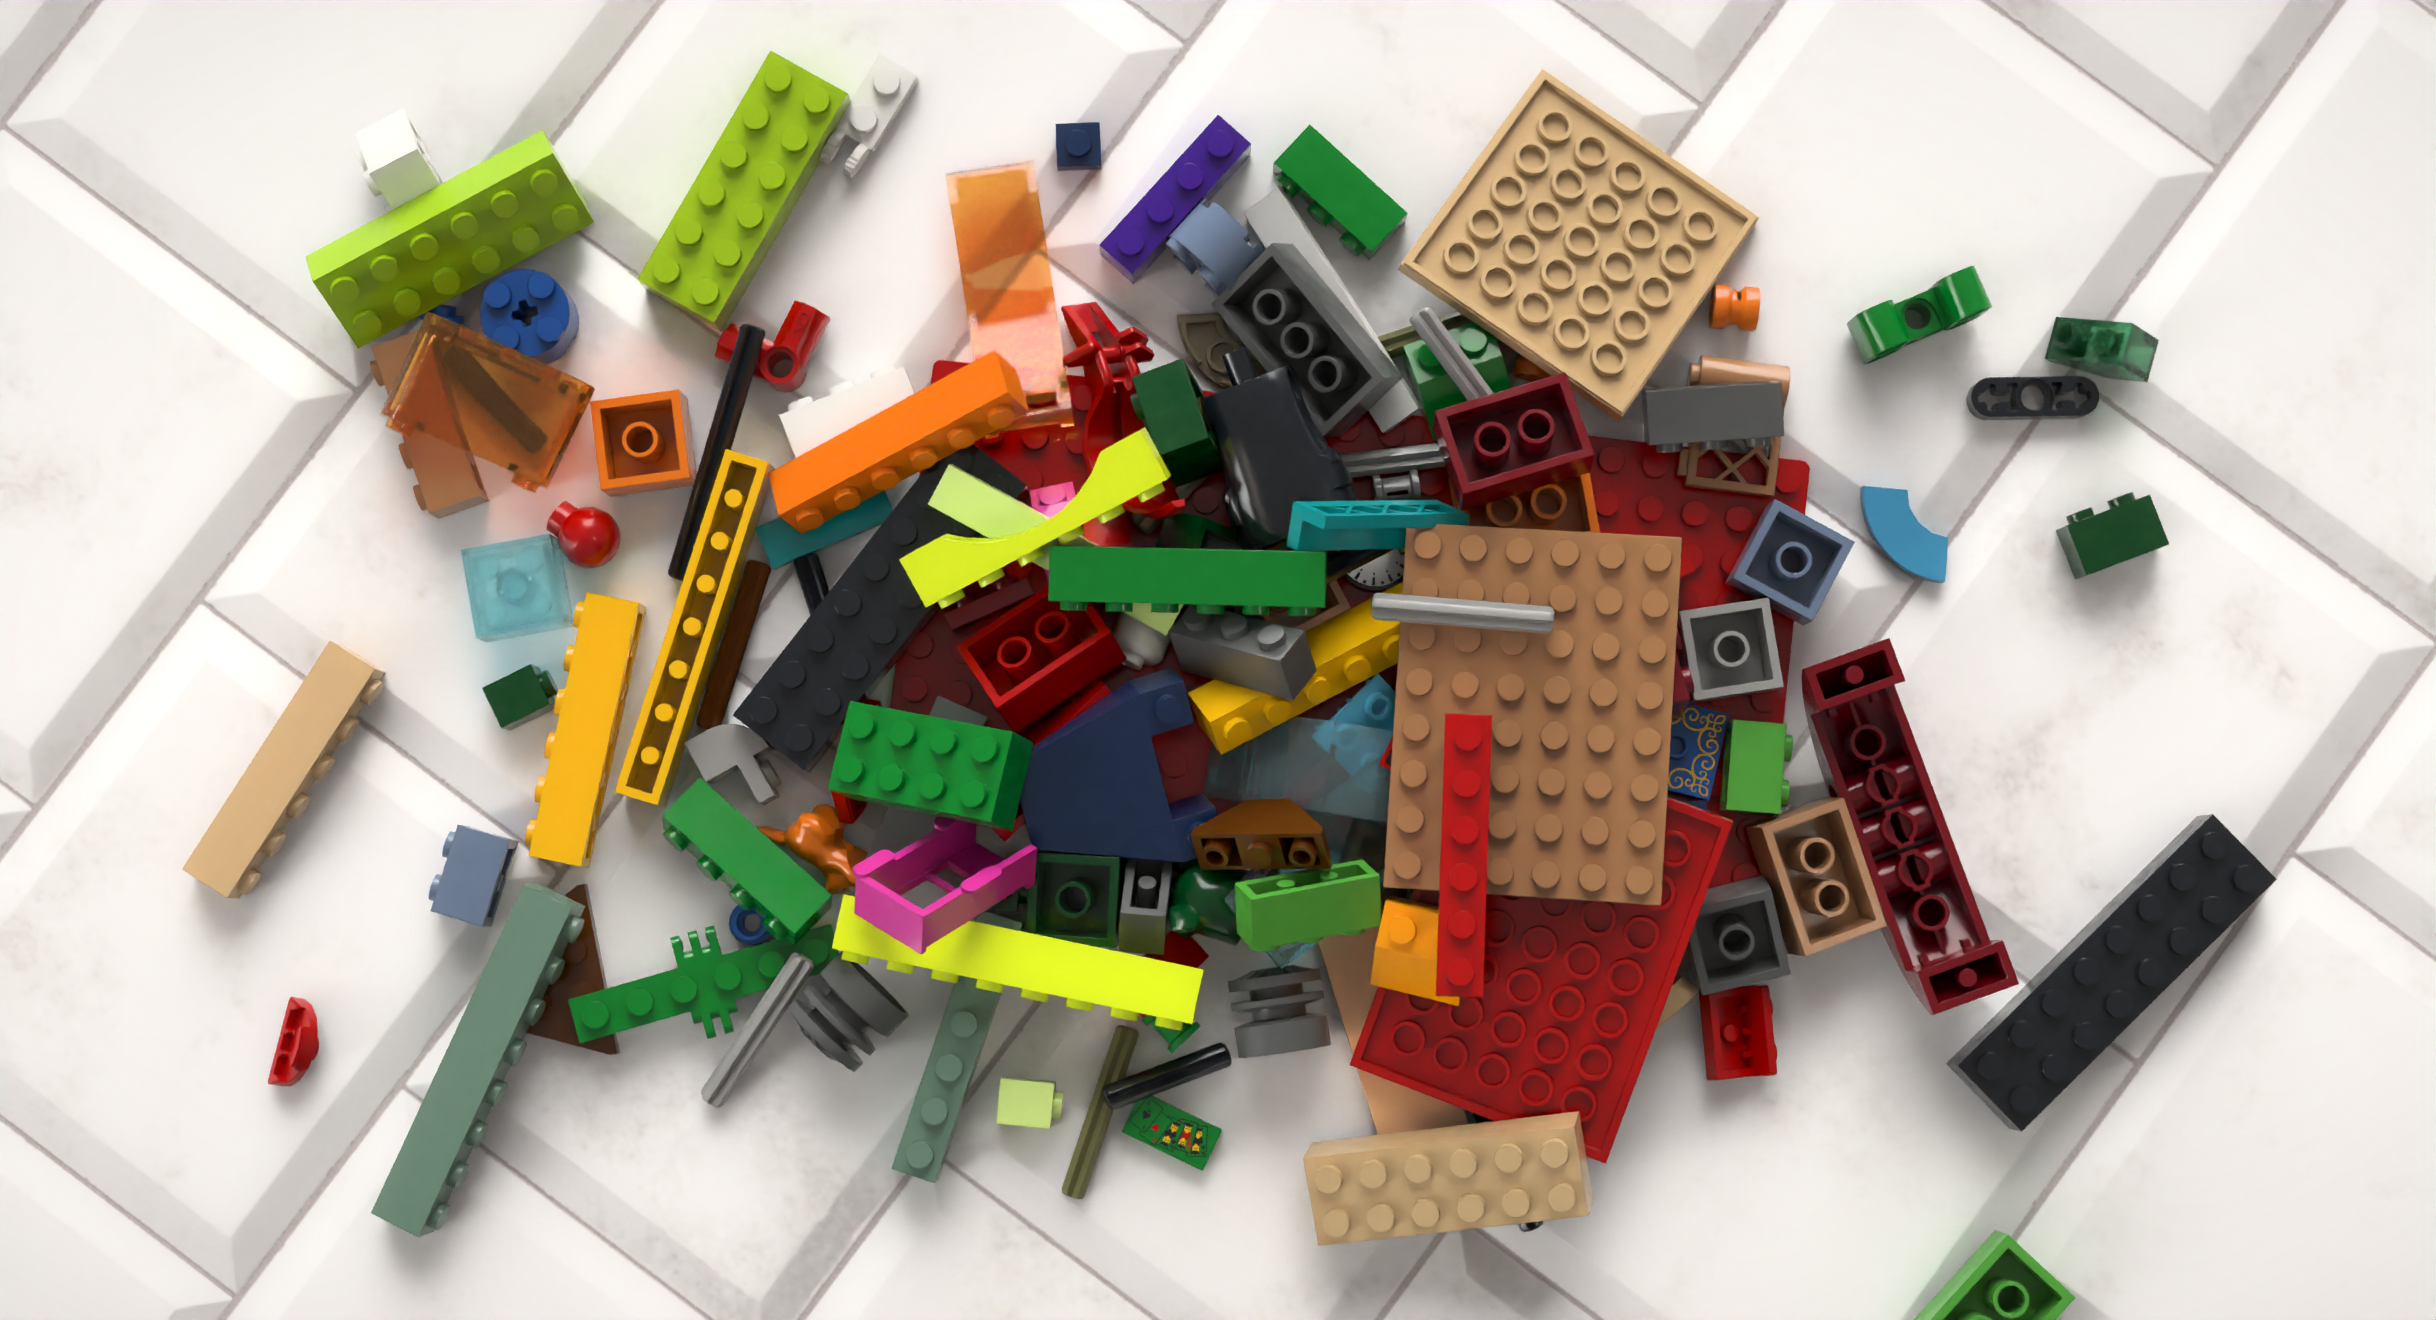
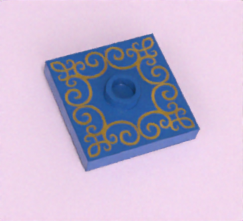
M1688 704L1682 718L1672 720L1668 776L1669 793L1701 801H1709L1729 714Z

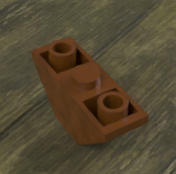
M1247 799L1197 826L1191 832V838L1201 870L1331 869L1333 864L1324 828L1291 799Z

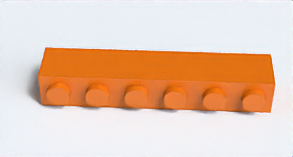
M994 350L769 472L768 476L778 516L801 534H804L809 530L820 527L824 522L835 516L856 508L860 503L876 494L895 487L899 482L917 472L934 466L936 462L958 450L971 446L975 441L999 428L1007 427L1014 420L1029 413L1017 370Z

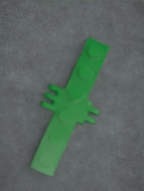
M829 924L809 930L795 946L784 938L782 941L773 940L722 955L714 925L705 928L706 939L710 944L705 947H701L696 930L688 932L691 951H683L684 946L679 935L671 937L670 940L678 968L568 999L579 1043L687 1012H691L694 1024L703 1022L707 1039L717 1037L712 1019L718 1017L721 1018L725 1034L734 1032L730 1014L738 1012L735 999L769 989L792 953L799 952L812 960L814 969L809 977L819 975L839 954V950L832 949L834 940L832 925Z

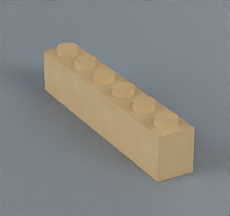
M329 641L182 870L226 898L240 899L242 894L248 895L260 880L261 872L258 869L267 856H274L284 843L286 835L282 832L291 818L297 819L308 806L310 796L307 793L316 779L322 781L333 767L335 759L331 756L340 742L346 743L357 730L359 720L356 717L365 704L371 705L379 696L384 686V683L380 680L384 676L385 671L342 644Z

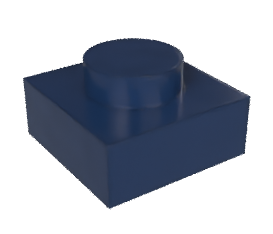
M1100 122L1056 124L1058 171L1101 169Z

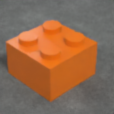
M679 389L590 401L600 489L613 497L694 485L697 471L688 398Z

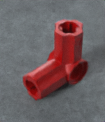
M795 300L774 342L764 338L753 376L769 383L777 391L786 393L798 389L805 380L806 367L831 320L830 317L804 302ZM731 322L724 329L717 342L715 358L730 364L740 326ZM785 359L793 361V368L789 375L782 378L773 376V369L777 362Z

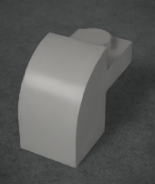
M737 724L718 725L684 743L705 782L713 784L740 769L759 804L766 805L780 797L775 787L781 784V781L769 760L761 763L759 757L774 750V748L750 728Z

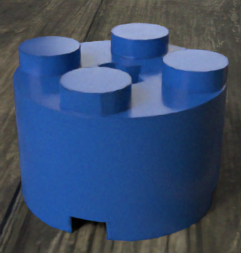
M530 269L515 270L502 275L485 288L480 309L481 325L488 340L508 358L526 366L547 365L560 359L566 353L573 339L575 340L579 330L577 307L569 294L548 274ZM533 310L538 315L531 317L532 325L527 326L522 322V319L527 317V312Z

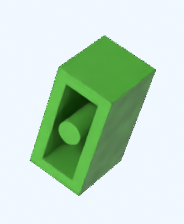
M1730 720L1727 722L1719 811L1773 816L1780 814L1781 806H1787L1790 785L1789 780L1783 779L1784 762H1790L1793 750L1792 735H1786L1787 724Z

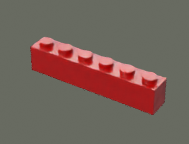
M1445 713L1436 996L1483 998L1492 715Z

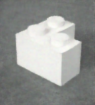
M404 109L356 133L361 150L355 152L364 169L362 175L375 197L383 194L388 202V205L384 207L386 213L444 183L431 162L424 141Z

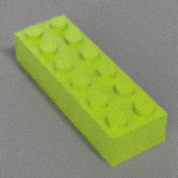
M770 50L637 278L645 290L722 332L820 164L819 157L831 134L836 130L837 125L851 103L848 93Z
M541 130L305 257L313 283L359 349L594 223L585 199L545 132Z

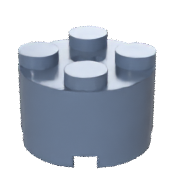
M1206 197L1168 236L1169 241L1166 243V246L1175 254L1173 258L1183 269L1191 275L1198 270V274L1206 281L1205 287L1216 298L1226 288L1231 291L1239 275L1265 251L1260 244L1253 249L1248 244L1250 241L1248 235L1250 233L1217 203L1213 201L1210 204L1209 199Z

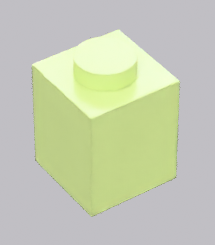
M1002 1077L1000 1078L996 1124L1051 1129L1053 1119L1061 1120L1064 1093L1055 1092L1056 1082Z

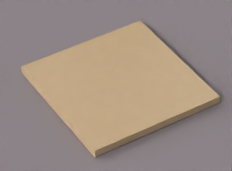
M1542 69L1406 255L1398 270L1551 376L1566 372L1570 387L1574 392L1619 422L1752 230L1759 217Z

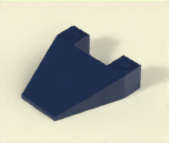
M1171 668L1125 682L1033 746L1021 793L1020 806L1030 843L1037 847V850L1186 862L1197 858L1191 832L1197 826L1218 816L1216 807L1202 793L1168 803L1151 736L1194 723L1184 680Z

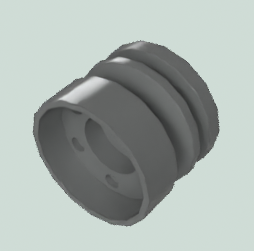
M841 951L820 973L831 991L825 995L816 988L807 986L803 992L815 1008L812 1010L796 998L787 1009L796 1019L802 1033L814 1046L831 1060H835L855 1072L863 1064V1061L851 1046L853 1044L870 1056L876 1049L865 1032L871 1027L879 1034L888 1038L909 1015L900 1003L860 964L842 960L843 951Z
M1295 965L1253 970L1240 978L1228 981L1229 993L1249 990L1250 1000L1231 1003L1232 1011L1252 1012L1253 1015L1252 1022L1234 1028L1238 1058L1274 1055L1331 1045L1327 1015L1306 1013L1305 1008L1306 1004L1324 998L1323 990L1303 992L1302 987L1304 982L1322 979L1320 968L1312 969Z

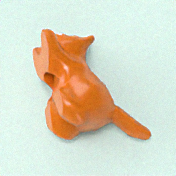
M827 804L817 805L811 813L804 812L799 815L798 820L789 825L786 831L769 826L756 827L773 843L786 846L797 857L817 867L825 877V889L830 894L855 892L856 876L853 874V867L865 860L867 853L844 840L843 833L847 823L839 821L836 807Z

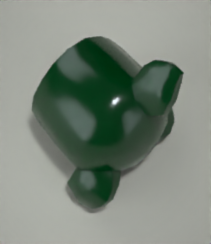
M1198 858L1186 862H1174L1178 876L1172 889L1170 909L1168 911V920L1172 931L1186 939L1194 934H1200L1236 946L1241 937L1237 934L1235 883L1253 880V872L1248 869L1201 870Z

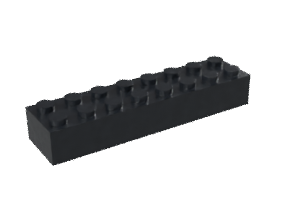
M974 444L958 450L923 471L734 712V717L804 771L810 773L841 734L849 702L864 703L940 607L938 602L928 607L924 606L899 559L946 533L967 538H988L928 505L948 465L953 464L1020 502L1029 493L1025 483Z
M2213 814L2197 816L1946 1064L2009 1129L2022 1132L2277 879Z

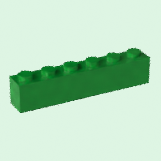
M1049 546L1048 601H1060V610L1087 611V602H1106L1105 611L1133 612V603H1151V612L1178 613L1179 604L1197 605V613L1224 614V605L1243 606V614L1270 615V606L1289 607L1288 615L1316 616V607H1326L1327 551Z

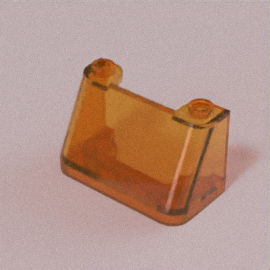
M427 312L380 416L388 419L385 425L387 428L402 435L411 437L413 430L421 433L424 432L498 465L514 475L511 483L536 493L538 487L548 489L586 411L595 388L571 375L455 322Z

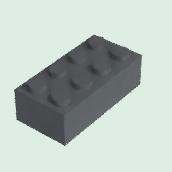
M1272 243L1239 275L1231 291L1226 288L1211 303L1268 373L1289 365L1298 383L1309 414L1324 438L1342 436L1403 378L1402 374L1294 244Z

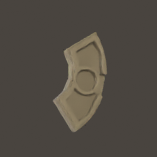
M1218 312L1177 315L1180 337L1192 362L1216 385L1223 389L1232 387L1221 356L1244 346L1237 343L1225 329L1222 316ZM1247 349L1257 376L1268 373L1250 350Z

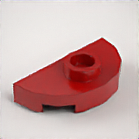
M290 997L268 1078L269 1085H294L301 1080L310 1067L311 1061L318 1054L317 1017L312 1005L305 999Z

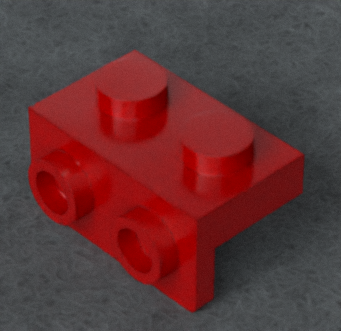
M1768 985L1741 986L1703 996L1699 990L1707 1080L1776 1075L1777 1048L1774 1043L1773 1004Z

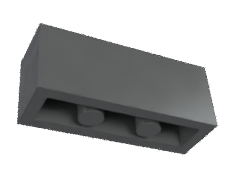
M1770 380L1642 389L1644 443L1656 445L1657 453L1683 451V443L1700 442L1701 449L1703 450L1728 448L1727 440L1745 439V446L1748 447L1773 445L1772 437L1784 436L1782 382Z
M1191 604L1168 631L1182 671L1293 701L1317 671L1304 630L1224 610V614L1197 613V605Z

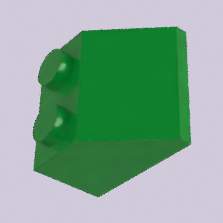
M1474 322L1448 330L1493 393L1511 388L1503 356L1495 336ZM1419 340L1403 346L1404 367L1416 399L1423 408L1421 411L1433 442L1437 443L1433 431L1435 411L1468 400L1425 342Z

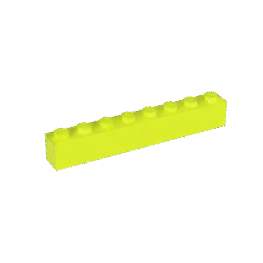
M843 894L832 949L843 951L842 960L868 965L869 958L875 957L888 960L886 969L913 974L914 966L932 969V979L956 984L958 983L959 975L977 979L975 988L998 993L1003 992L1004 985L1022 988L1020 995L1022 998L1047 1002L1049 994L1067 998L1066 1007L1092 1012L1093 1004L1111 1007L1110 1016L1131 1021H1137L1138 1013L1156 1016V1026L1181 1031L1183 1022L1193 1023L1204 969L971 920L926 947V952L921 955L854 914L855 896Z

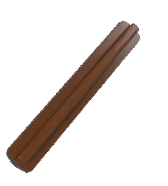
M748 560L696 719V725L701 728L710 729L722 725L771 572V567L766 563L757 560Z

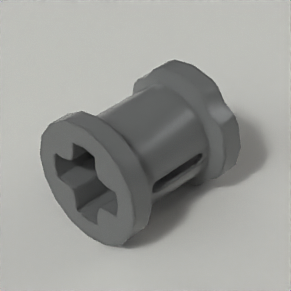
M1416 469L1409 470L1408 475L1383 479L1379 475H1372L1374 501L1422 500ZM1406 490V492L1387 495L1389 492Z

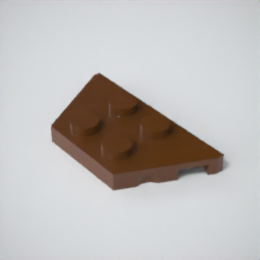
M581 884L564 896L585 906L580 917L584 919L583 928L577 939L572 944L568 943L561 958L565 960L563 971L553 985L549 984L542 999L546 1001L544 1012L535 1025L529 1026L527 1033L609 1055L618 1054L620 1050L616 1033L579 1043L568 999L607 988L587 884Z

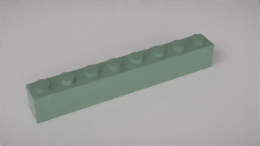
M540 883L523 885L371 1211L373 1215L416 1237L439 1230L443 1226L451 1210V1206L447 1202L453 1189H458L468 1175L470 1165L466 1163L472 1149L477 1148L487 1134L489 1124L485 1123L488 1114L492 1107L495 1108L499 1105L507 1091L508 1083L504 1082L508 1071L511 1066H516L524 1055L527 1042L523 1041L529 1026L535 1025L544 1012L546 1001L542 1000L549 984L553 985L563 971L565 960L561 959L568 943L572 944L583 928L584 919L580 917L584 911V905Z

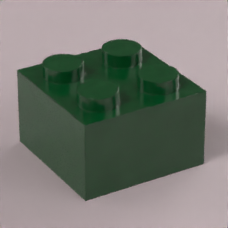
M1181 358L1132 377L1137 392L1130 395L1134 411L1139 421L1143 420L1146 430L1175 484L1178 487L1223 471L1215 437L1202 402L1204 393L1184 359Z
M1037 850L1035 885L1028 888L1026 932L1095 947L1116 948L1119 946L1120 909L1127 857Z

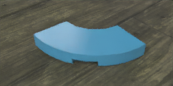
M1862 486L1860 488V501L1864 522L1873 541H1876L1881 550L1892 560V563L1920 579L1937 583L1945 582L1948 537L1931 533L1917 521L1909 506L1908 490Z

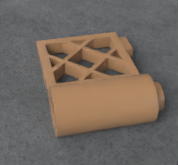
M1700 355L1698 363H1690L1687 386L1770 380L1782 382L1784 416V408L1790 385V367ZM1781 436L1772 437L1773 445H1769L1768 458L1761 451L1766 446L1749 447L1751 451L1735 464L1731 463L1721 449H1711L1727 469L1715 479L1696 477L1698 458L1709 450L1701 449L1699 451L1700 442L1689 443V449H1683V451L1679 452L1677 476L1685 477L1684 486L1772 498L1775 494ZM1755 455L1766 468L1765 486L1747 483L1737 468ZM1731 474L1737 482L1722 479Z

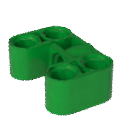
M1970 266L1940 279L1927 291L1894 304L1893 300H1888L1870 307L1855 315L1847 323V326L1865 365L1882 359L1900 350L1902 347L1938 332L1948 331L1966 324L1983 315L1992 305L1975 266ZM1906 310H1915L1920 313L1924 322L1922 329H1913L1906 323Z

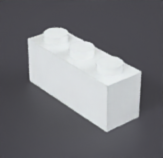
M895 365L885 366L870 373L871 380L854 385L853 381H847L828 390L830 395L814 402L812 397H806L787 405L788 412L779 416L795 458L913 395L915 391L905 367L896 370Z

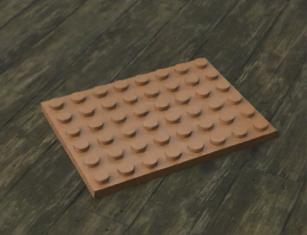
M1436 524L1435 528H1406L1402 595L1549 606L1554 609V624L1551 633L1542 634L1400 622L1384 888L1439 891L1445 713L1492 715L1486 894L1661 906L1682 537Z

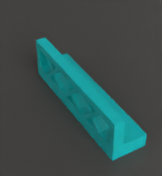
M1438 500L1293 502L1286 546L1296 551L1405 549L1406 528H1435L1436 524L1468 526L1470 514Z

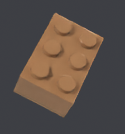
M1824 797L1745 826L1761 876L1765 877L1772 890L1780 929L1788 954L1806 957L1887 926L1844 798Z

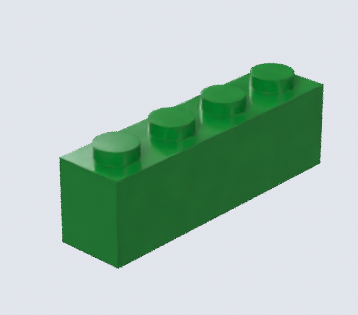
M701 778L662 814L663 829L665 830L663 836L679 852L687 849L698 859L696 866L707 878L713 882L719 878L731 889L729 891L730 897L742 909L749 911L753 908L764 918L762 925L777 940L782 941L786 938L795 946L831 909L832 894Z

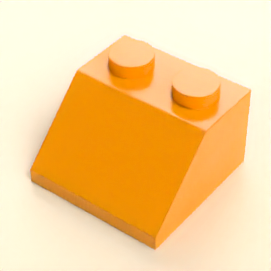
M1392 895L1385 901L1375 944L1371 985L1456 1006L1460 1005L1461 997L1436 996L1439 907Z

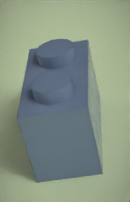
M457 825L455 832H449L443 846L442 856L447 858L442 875L437 874L430 887L429 900L433 901L430 911L478 926L491 927L518 841L470 826Z

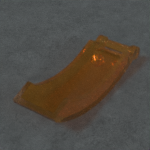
M1033 160L946 173L973 359L975 361L996 350L1017 370L1027 404L1057 400L1058 406L1029 410V413L1014 420L1007 427L999 428L986 435L985 438H997L1001 432L1061 423V428L1075 426L1066 368L1062 362L1064 355Z

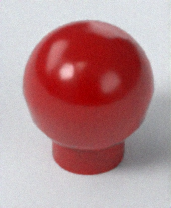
M568 501L562 502L553 511L546 526L547 531L558 537L561 551L568 560L576 566L583 568H597L608 563L616 555L621 542L619 526L608 512L595 507H581L578 509Z

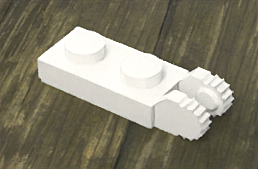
M879 54L851 99V103L837 125L836 130L829 137L819 160L827 165L831 164L837 157L846 139L853 141L858 146L845 162L843 174L850 179L854 178L870 152H875L917 84L918 76Z

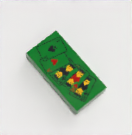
M1154 1096L1135 1102L1122 1130L1123 1133L1202 1171L1222 1131L1221 1128Z

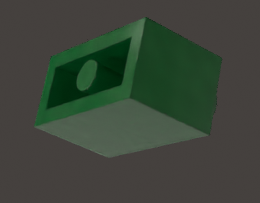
M2133 492L2107 501L2110 508L2107 511L2094 515L2092 507L2066 516L2069 525L2056 530L2075 580L2169 545L2150 495L2135 499Z

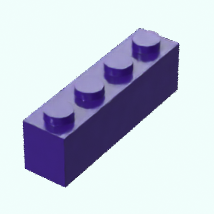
M1217 115L1099 245L1101 256L1134 284L1167 248L1168 236L1205 197L1210 201L1251 156V143L1221 116Z

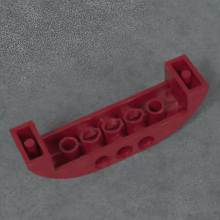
M1890 638L1802 669L1801 681L1805 713L1825 785L1830 797L1845 799L1887 923L1886 927L1880 929L1901 972L1919 1001L1930 1015H1935L2018 985L2019 982L2003 940H1990L1895 688V684L1904 682L1905 678Z

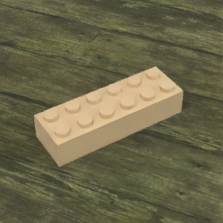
M1579 1111L1313 1142L1303 1158L1318 1246L1589 1216L1593 1203V1193Z

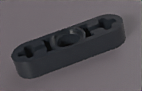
M2083 376L1989 377L1980 380L1970 388L1966 403L1972 415L1981 420L2078 419L2096 408L2099 402V391L2092 380ZM2008 386L2013 387L2010 401L1997 402L1992 405L1991 410H1987L1985 402H1979L1978 396L1983 394L1986 388H1990V393L1993 396H2005L2010 393ZM2034 386L2043 393L2044 404L2039 410H2030L2023 405L2021 393L2025 387ZM2052 386H2056V387H2057L2056 392H2054V389H2053ZM2075 387H2078L2079 394L2086 395L2087 401L2081 403L2079 409L2075 408V402L2071 400H2061L2055 404L2057 410L2052 409L2055 395L2069 394L2074 391ZM2010 403L2013 411L2008 410Z

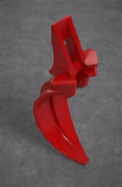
M1097 302L1061 307L1067 328L1077 347L1076 350L1064 356L1062 362L1068 368L1083 366L1086 386H1091L1092 404L1085 415L1081 445L1089 474L1092 473L1102 450L1145 427L1143 420L1139 421L1131 402L1130 395L1137 393L1132 377L1141 374L1138 363L1151 362L1154 357L1153 350L1146 346L1149 339L1145 333L1135 327L1119 332ZM1093 334L1099 335L1104 347L1099 344ZM1169 477L1162 482L1165 491L1142 503L1138 496H1135L1122 503L1124 510L1140 513L1144 517L1156 520L1182 513L1185 508V500L1179 498Z

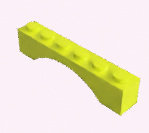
M1144 427L1102 450L1092 473L1079 493L1059 513L1044 523L1020 533L996 538H967L946 533L899 560L924 606L928 607L938 602L941 609L965 597L962 588L973 582L978 581L980 587L983 588L1005 576L1002 567L1018 560L1022 567L1043 556L1045 553L1041 546L1057 538L1060 545H1064L1085 533L1081 526L1084 523L1097 517L1099 522L1103 524L1124 513L1125 510L1122 503L1138 496L1142 503L1165 491L1162 482L1167 480L1171 474Z

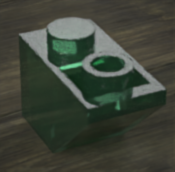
M2056 317L2045 359L2109 379L2148 382L2159 340L2134 323Z

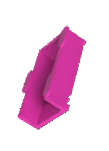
M937 817L934 819V828L936 830L895 854L889 850H881L853 867V874L856 876L854 914L922 955L926 952V947L1006 899L1008 895L1014 894L1021 887L1028 889L1035 885L1037 847L1030 844L1004 859L976 843L977 824ZM948 868L966 880L961 883L959 888H955L935 875ZM926 880L949 893L924 909L901 896Z

